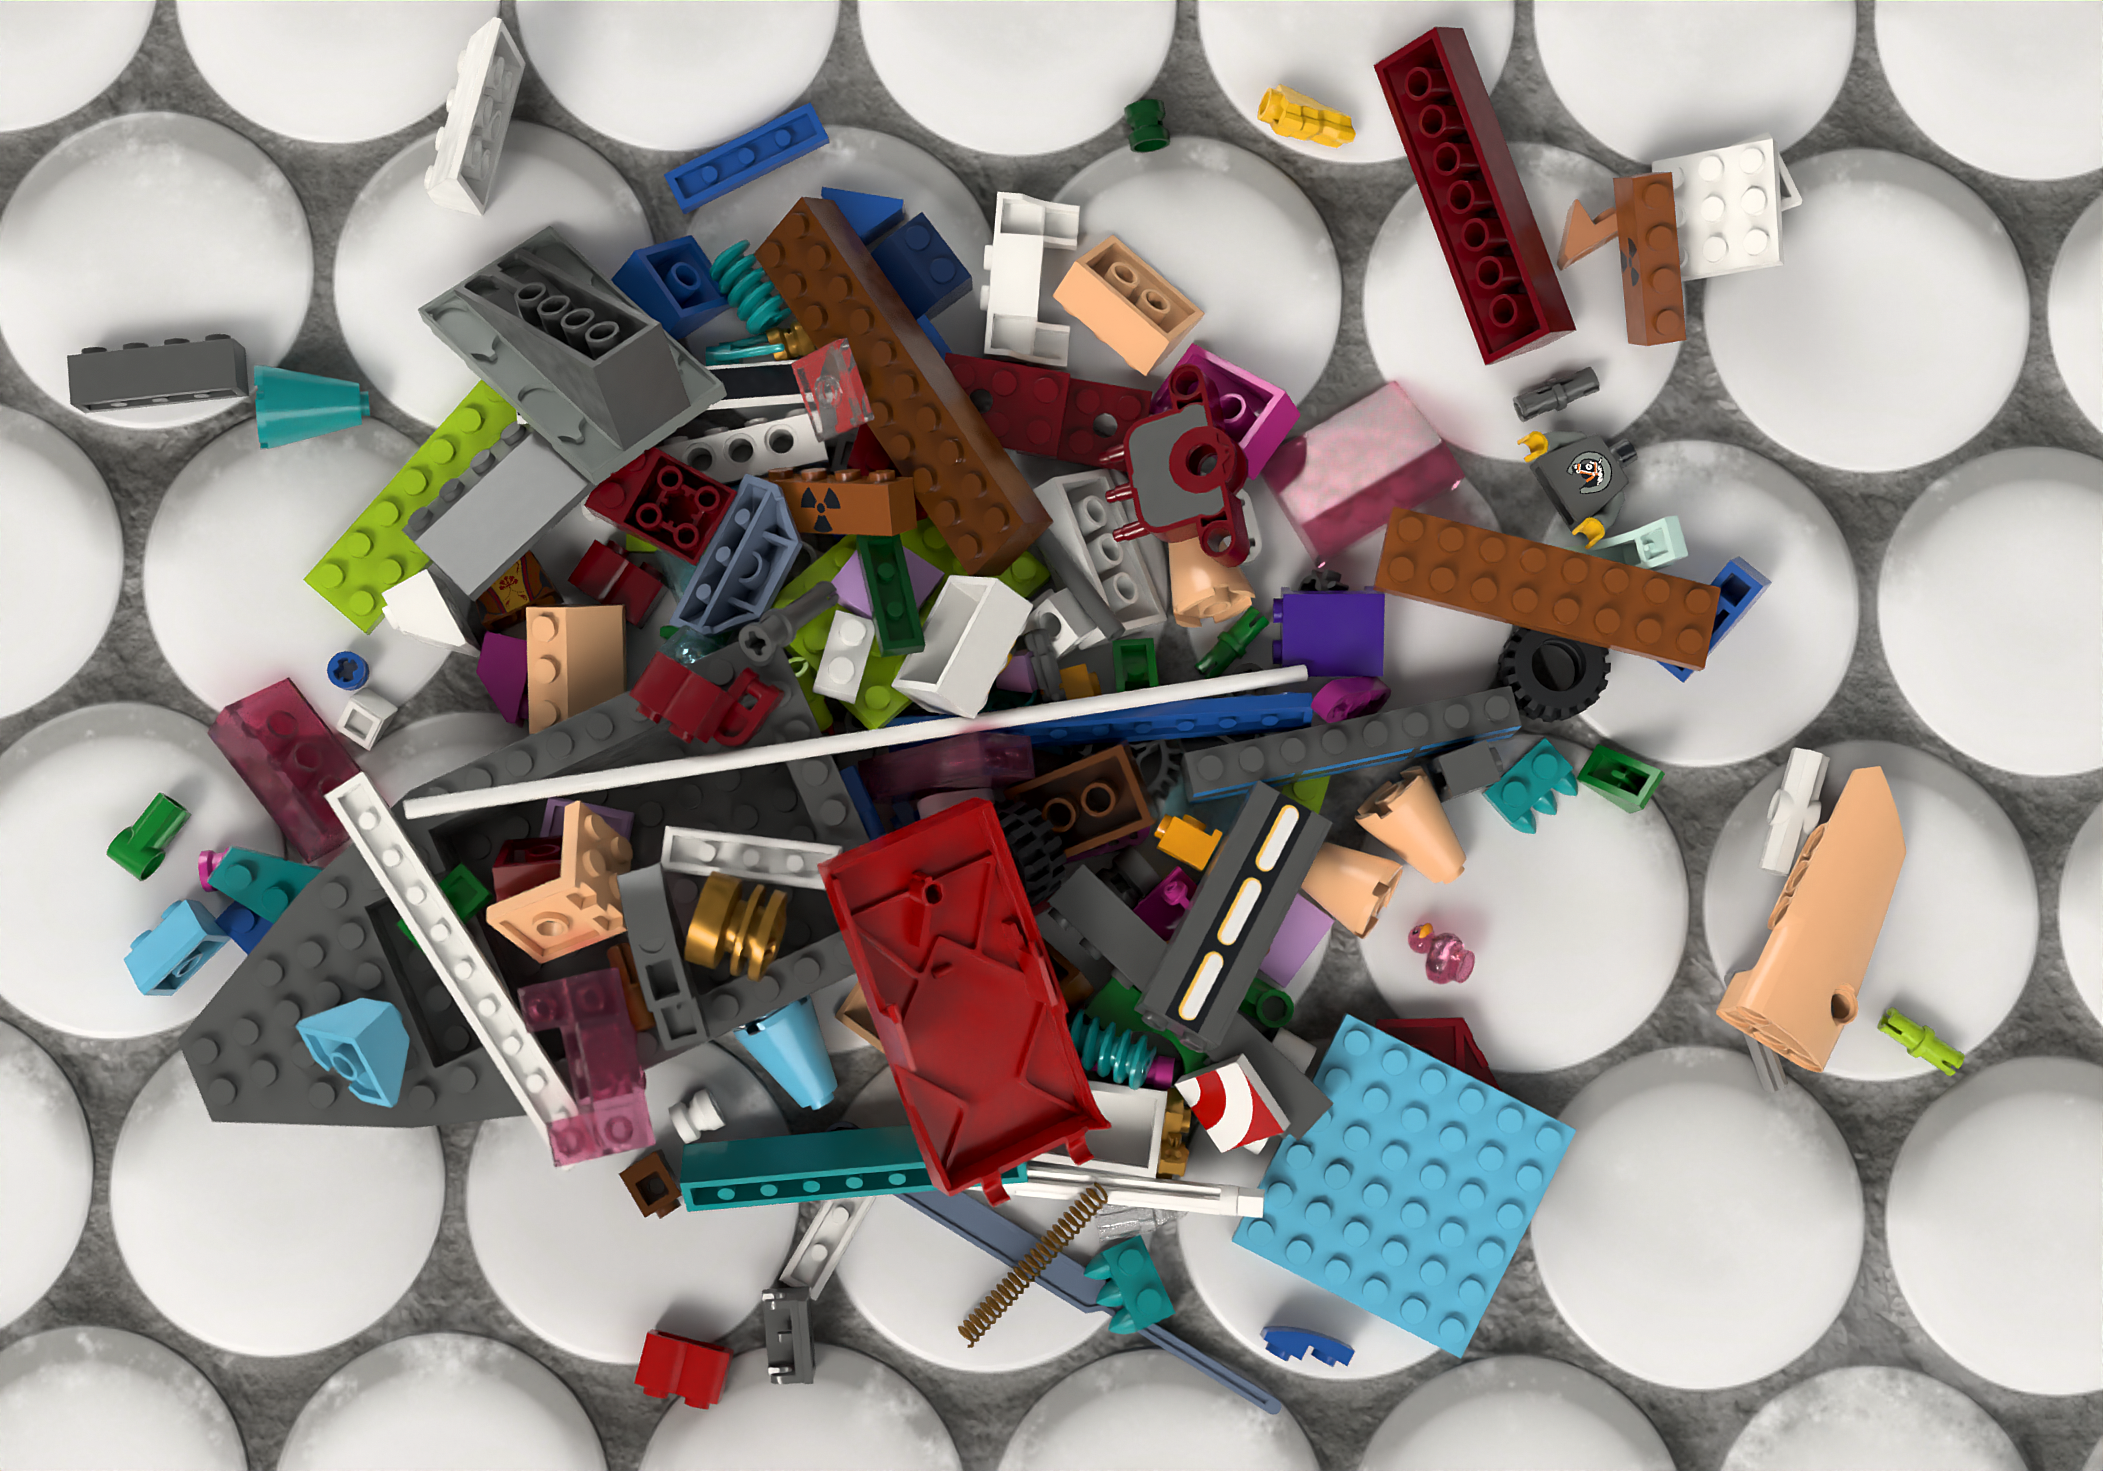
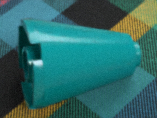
M264 365L254 366V386L257 385L258 388L255 405L261 450L272 449L362 425V416H370L368 391H360L359 383Z

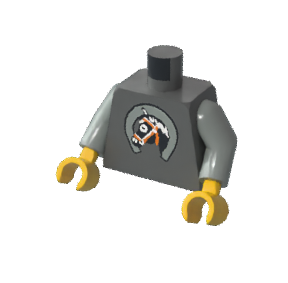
M1533 431L1519 439L1517 444H1526L1531 454L1524 457V460L1531 462L1536 459L1529 468L1571 533L1574 536L1578 532L1586 535L1588 544L1585 546V549H1590L1614 525L1625 501L1622 489L1629 483L1622 468L1638 459L1635 448L1626 438L1608 448L1598 434L1587 437L1582 432L1553 431L1542 434L1541 432Z

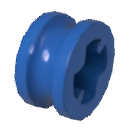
M348 651L334 655L327 667L330 681L337 687L349 691L357 690L364 686L370 672L367 662L362 657ZM346 661L354 666L356 664L358 666V669L352 672L354 679L351 681L345 677L339 678V673L344 670L343 663Z

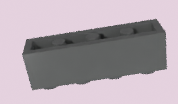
M226 334L208 335L205 337V341L191 343L187 339L173 338L165 340L162 346L149 347L145 343H128L123 345V350L107 351L106 348L88 347L82 349L81 354L67 355L70 404L84 413L249 396L245 348L234 338H231L230 335Z

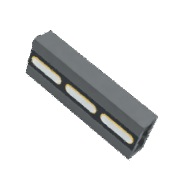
M1258 781L1248 790L1133 1009L1143 1015L1141 1019L1144 1023L1159 1031H1165L1166 1028L1181 1036L1179 1041L1184 1046L1199 1053H1203L1204 1050L1210 1052L1220 1046L1333 822L1261 781Z

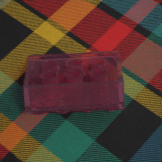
M1396 381L1389 383L1276 449L1260 471V475L1317 569L1386 529L1393 506L1417 511L1458 487L1466 477L1444 440Z

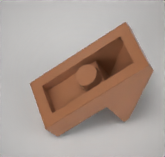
M1574 200L1567 213L1557 259V266L1560 271L1618 237L1617 216L1614 207L1599 214L1592 222L1579 200Z

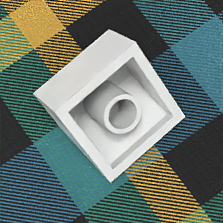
M428 569L381 593L387 603V606L383 607L382 610L394 630L399 628L404 636L409 634L423 643L473 657L480 656L481 647L446 582Z

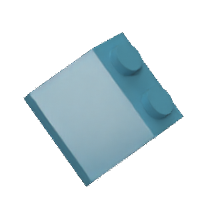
M185 899L183 902L181 900L176 901L161 915V918L164 920L153 931L147 930L143 932L130 945L132 951L123 960L138 990L143 995L172 996L231 939L214 922L216 918L200 901Z

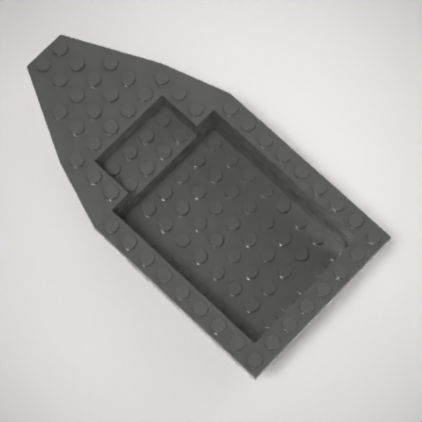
M738 641L684 666L726 693L740 673L747 667L760 674L759 680L766 685L774 684L785 692L780 704L769 714L754 737L745 746L727 748L719 744L713 737H711L707 744L697 738H694L691 744H688L668 731L671 725L670 721L662 718L660 723L656 724L637 712L636 709L640 703L629 696L632 691L630 690L410 790L390 808L438 884L462 863L493 894L494 897L465 924V927L577 1102L856 974L827 891L743 880L742 901H749L751 894L758 884L767 887L764 902L765 908H767L775 890L788 893L786 905L787 921L778 953L774 961L767 968L761 982L747 979L750 964L749 958H747L739 976L730 974L732 954L725 951L723 958L715 969L688 961L711 1036L703 1041L665 1051L658 1026L638 1033H632V1027L621 996L617 997L615 991L619 990L607 955V950L615 945L630 942L627 931L540 964L486 922L487 907L497 903L492 867L505 840L540 837L548 798L406 819L404 801L822 738L821 730L783 647L775 648V653L768 660L758 662L750 659L743 652ZM748 694L740 704L751 711L758 700ZM831 754L554 796L635 813L629 840L633 851L630 871L661 863L666 826L842 846L843 853L871 841ZM354 842L304 887L177 1040L212 1122L419 1128L527 1116L528 1114L428 957L396 925L402 919V916ZM664 871L687 943L692 919L709 876ZM360 998L388 1002L394 1005L401 1013L403 1018L402 1024L410 1037L398 1102L390 1108L360 1100L348 1089L353 1083L351 1080L343 1077L334 1067L327 1071L314 1060L296 1025L305 1018Z

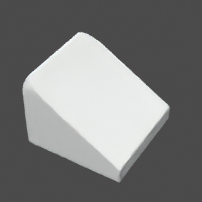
M362 688L350 696L335 729L370 751L394 719L398 708L369 688Z

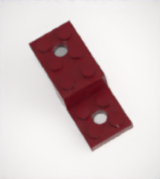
M946 352L944 362L969 398L977 390H985L992 395L993 405L991 409L981 414V416L1004 449L1014 450L1017 454L1128 472L1125 460L1114 464L1102 465L1099 463L1097 456L1099 452L1123 443L1125 434L1132 424L1149 416L1152 391L1071 378V374ZM1103 414L1112 416L1117 422V430L1109 438H1101L1093 430L1094 420Z

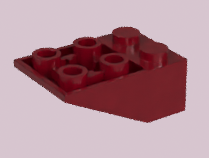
M652 447L649 450H644V453L617 472H612L611 476L599 483L590 493L584 506L592 515L625 533L689 564L697 566L738 492L665 452Z

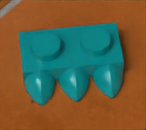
M1543 738L1500 777V781L1492 784L1482 795L1514 829L1522 833L1535 834L1536 820L1530 808L1532 807L1543 814L1556 815L1557 803L1551 788L1564 795L1577 796L1578 785L1575 775L1571 771L1573 767L1546 738Z
M1140 1234L1100 1252L1086 1266L1084 1271L1085 1277L1095 1280L1111 1278V1281L1100 1290L1096 1303L1106 1307L1123 1305V1308L1112 1317L1108 1326L1109 1331L1117 1334L1134 1333L1176 1314Z

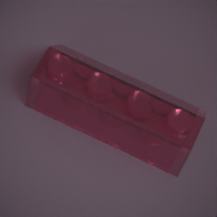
M288 677L225 706L208 730V736L305 861L309 864L336 850L350 840L351 836L325 795L361 773L362 770L293 681Z

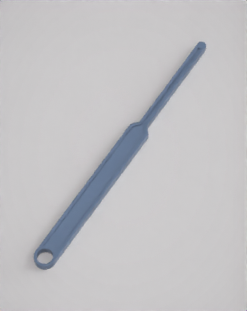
M839 1121L831 1125L826 1132H831L838 1127H847L851 1130L861 1128L848 1121ZM940 1190L893 1194L1011 1268L1013 1266L1021 1268L1019 1260L1026 1262L1024 1255L1032 1256L1030 1248L1036 1249L1046 1261L1049 1260L1035 1246L1036 1242L1043 1244L1040 1238L963 1191L952 1197H949ZM1046 1247L1050 1254L1054 1255V1251ZM1057 1252V1258H1052V1263L1046 1264V1269L1041 1270V1275L1035 1276V1283L1086 1314L1104 1311L1113 1317L1123 1308V1305L1106 1307L1097 1304L1096 1298L1100 1290L1107 1284L1106 1279L1095 1280L1085 1277L1084 1271L1086 1267L1062 1252ZM1036 1260V1262L1039 1264V1266L1042 1267L1043 1264H1042L1041 1262H1039L1038 1260ZM1029 1265L1035 1273L1038 1272L1037 1269ZM1025 1272V1274L1027 1275V1277H1028L1029 1279H1031L1032 1276H1031L1030 1274H1028V1273ZM1154 1323L1137 1331L1269 1414L1275 1415L1280 1412L1281 1403L1278 1398L1158 1324Z

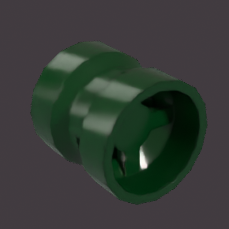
M1140 100L1124 108L1126 123L1133 130L1129 135L1131 151L1137 153L1161 150L1170 144L1169 130L1162 126L1163 119L1166 116L1162 100Z

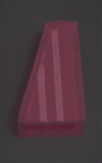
M974 732L858 761L859 774L872 802L876 804H894L922 799L939 793L979 789L1035 779L1031 738L1024 735Z

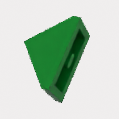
M1597 744L1576 779L1631 814L1644 809L1665 773L1653 766Z

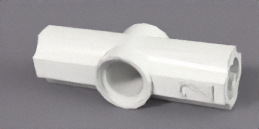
M1792 748L1781 788L1775 792L1768 809L1767 824L1770 827L1759 860V869L1789 878L1807 841V837L1815 830L1820 818L1821 802L1818 799L1825 780L1829 757L1812 750Z

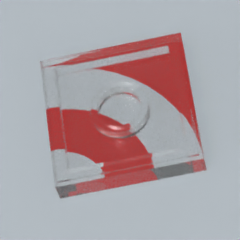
M847 338L833 341L791 363L818 443L835 438L874 420Z

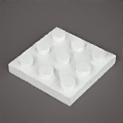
M1774 139L1652 162V172H1672L1681 282L1784 265L1778 143Z

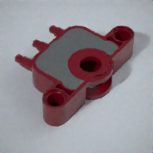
M1182 364L1174 369L1168 380L1173 409L1133 423L1127 430L1123 443L1109 447L1107 450L1099 452L1097 456L1099 463L1102 465L1126 461L1130 482L1106 491L1105 498L1108 503L1123 502L1133 498L1138 521L1115 529L1112 535L1116 542L1130 541L1149 534L1167 543H1179L1199 537L1200 546L1209 557L1222 566L1236 567L1247 559L1250 552V543L1241 499L1236 496L1244 487L1248 476V459L1244 449L1225 434L1227 431L1215 382L1196 365ZM1199 381L1197 389L1190 395H1187L1189 387L1194 382ZM1213 455H1217L1215 468L1210 473L1201 476V467L1205 460ZM1231 536L1229 547L1219 552L1221 541Z

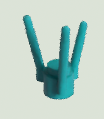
M766 333L733 342H720L719 346L706 347V366L743 364V358L782 352L785 350V346L783 344L751 347L768 342Z

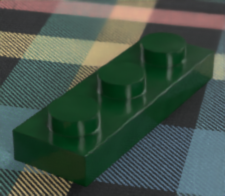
M900 534L894 536L857 535L855 545L881 658L923 652L926 644Z

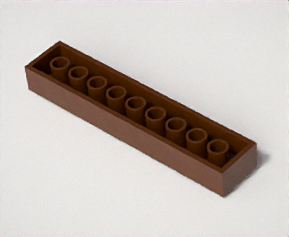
M801 197L755 251L754 256L817 350L820 352L840 342L831 353L827 365L841 385L848 371L855 365L857 366L865 393L859 398L857 404L858 411L902 477H913L915 496L967 574L972 577L1001 576L1054 522L835 201Z

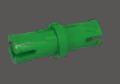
M1250 606L1228 632L1222 631L1217 636L1218 643L1194 665V668L1201 675L1214 663L1215 666L1204 678L1219 677L1236 658L1241 659L1247 653L1245 648L1270 624L1265 616L1259 617L1250 627L1249 624L1260 613L1257 609Z

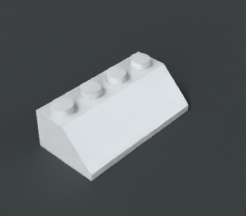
M1108 469L1053 477L1033 489V492L1054 521L1048 528L1126 628L1123 635L1116 640L1167 621L1136 539L1116 542L1113 538L1112 532L1128 524L1129 521L1121 502L1108 503L1106 501V491L1115 488ZM1044 557L1057 592L1067 588ZM1097 628L1079 644L1080 650H1085L1111 642Z

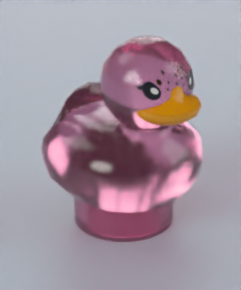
M1430 923L1416 926L1409 932L1408 945L1411 950L1419 954L1427 953L1425 972L1428 980L1435 984L1445 985L1452 981L1464 983L1469 978L1474 968L1475 955L1473 952L1465 949L1458 936L1452 933H1442L1436 936Z

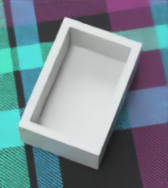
M950 575L922 627L926 644L924 651L907 655L891 686L928 712L975 719L977 713L985 706L988 700V692L997 675L1006 666L1008 654L1016 638L1024 631L1027 625V617L1034 605L997 578Z
M1087 1079L1100 1112L1112 1126L1109 1129L1088 1130L1085 1133L1087 1147L1095 1158L1077 1166L1069 1156L1064 1143L1031 1159L1034 1161L1156 1178L1167 1091L1144 1087L1133 1090L1129 1085Z

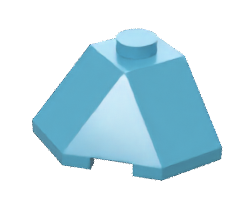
M360 998L305 1018L296 1025L314 1060L327 1071L334 1067L343 1077L351 1080L353 1083L348 1089L360 1100L390 1108L398 1102L410 1037L402 1024V1015L394 1005L388 1002Z

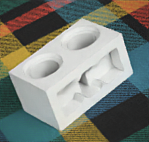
M1068 587L1056 594L1052 589H1049L1032 602L1035 610L1028 615L1027 625L1024 631L1016 638V643L1010 650V653L1013 655L1019 650L1027 649L1024 634L1035 629L1046 628L1052 644L1048 648L1049 651H1054L1058 664L1098 627Z

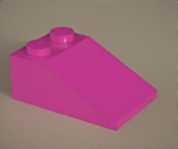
M1192 343L1174 369L1182 364H1193L1215 382L1227 431L1225 434L1244 449L1248 459L1247 478L1254 481L1301 414L1286 391ZM1171 373L1151 399L1149 410L1151 415L1173 409L1168 388V380ZM1199 381L1194 382L1189 387L1187 395H1190L1197 389ZM1213 455L1212 457L1217 460V455Z

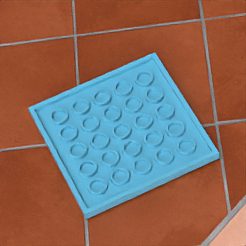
M1345 1012L1311 1080L1334 1104L1299 1141L1290 1134L1285 1139H1281L1257 1189H1265L1263 1217L1242 1216L1231 1240L1425 1341L1462 1358L1576 1129Z

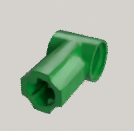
M159 792L136 823L122 830L114 838L107 849L106 855L139 881H144L161 865L166 854L164 849L192 814L180 803Z
M1255 976L1239 1010L1257 1020L1261 1025L1275 1028L1286 1025L1292 1019L1294 1004L1290 996L1285 992L1277 990ZM1271 996L1278 997L1284 1005L1283 1015L1276 1021L1268 1020L1262 1012L1264 1001Z

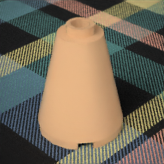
M1199 537L1179 543H1168L1172 606L1176 624L1182 627H1202L1200 619L1213 617L1216 624L1239 615L1252 605L1250 597L1255 598V593L1239 565L1236 567H1225L1219 564L1202 550ZM1223 540L1219 545V552L1228 548Z
M1414 766L1400 772L1404 778L1401 782L1392 785L1388 780L1376 789L1360 805L1357 811L1361 815L1355 816V820L1433 883L1443 881L1444 884H1448L1464 872L1465 868L1462 865L1466 861V855L1427 773L1421 766Z
M1324 841L1301 888L1350 932L1364 940L1379 921L1376 916L1383 906L1387 907L1401 878L1403 872L1401 868L1403 866L1393 860Z

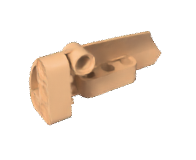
M1881 766L1852 771L1829 821L1821 824L1811 833L1769 917L1767 927L1772 933L1756 966L1752 970L1735 973L1716 1010V1014L1730 1025L1798 1066L1813 1072H1823L1844 1026L1852 1022L1857 1016L1859 1008L1856 998L1906 856V846L1897 808ZM1831 1002L1835 1009L1834 1016L1831 1015Z

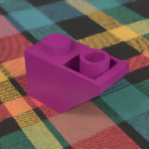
M486 631L476 673L505 721L515 727L523 728L525 719L529 720L527 640Z

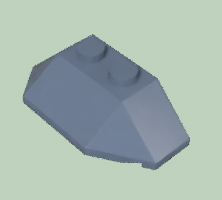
M747 473L745 474L737 489L738 494L714 534L669 621L670 625L702 639H707L745 627L750 623L760 622L762 615L770 610L803 545L783 490L777 484Z

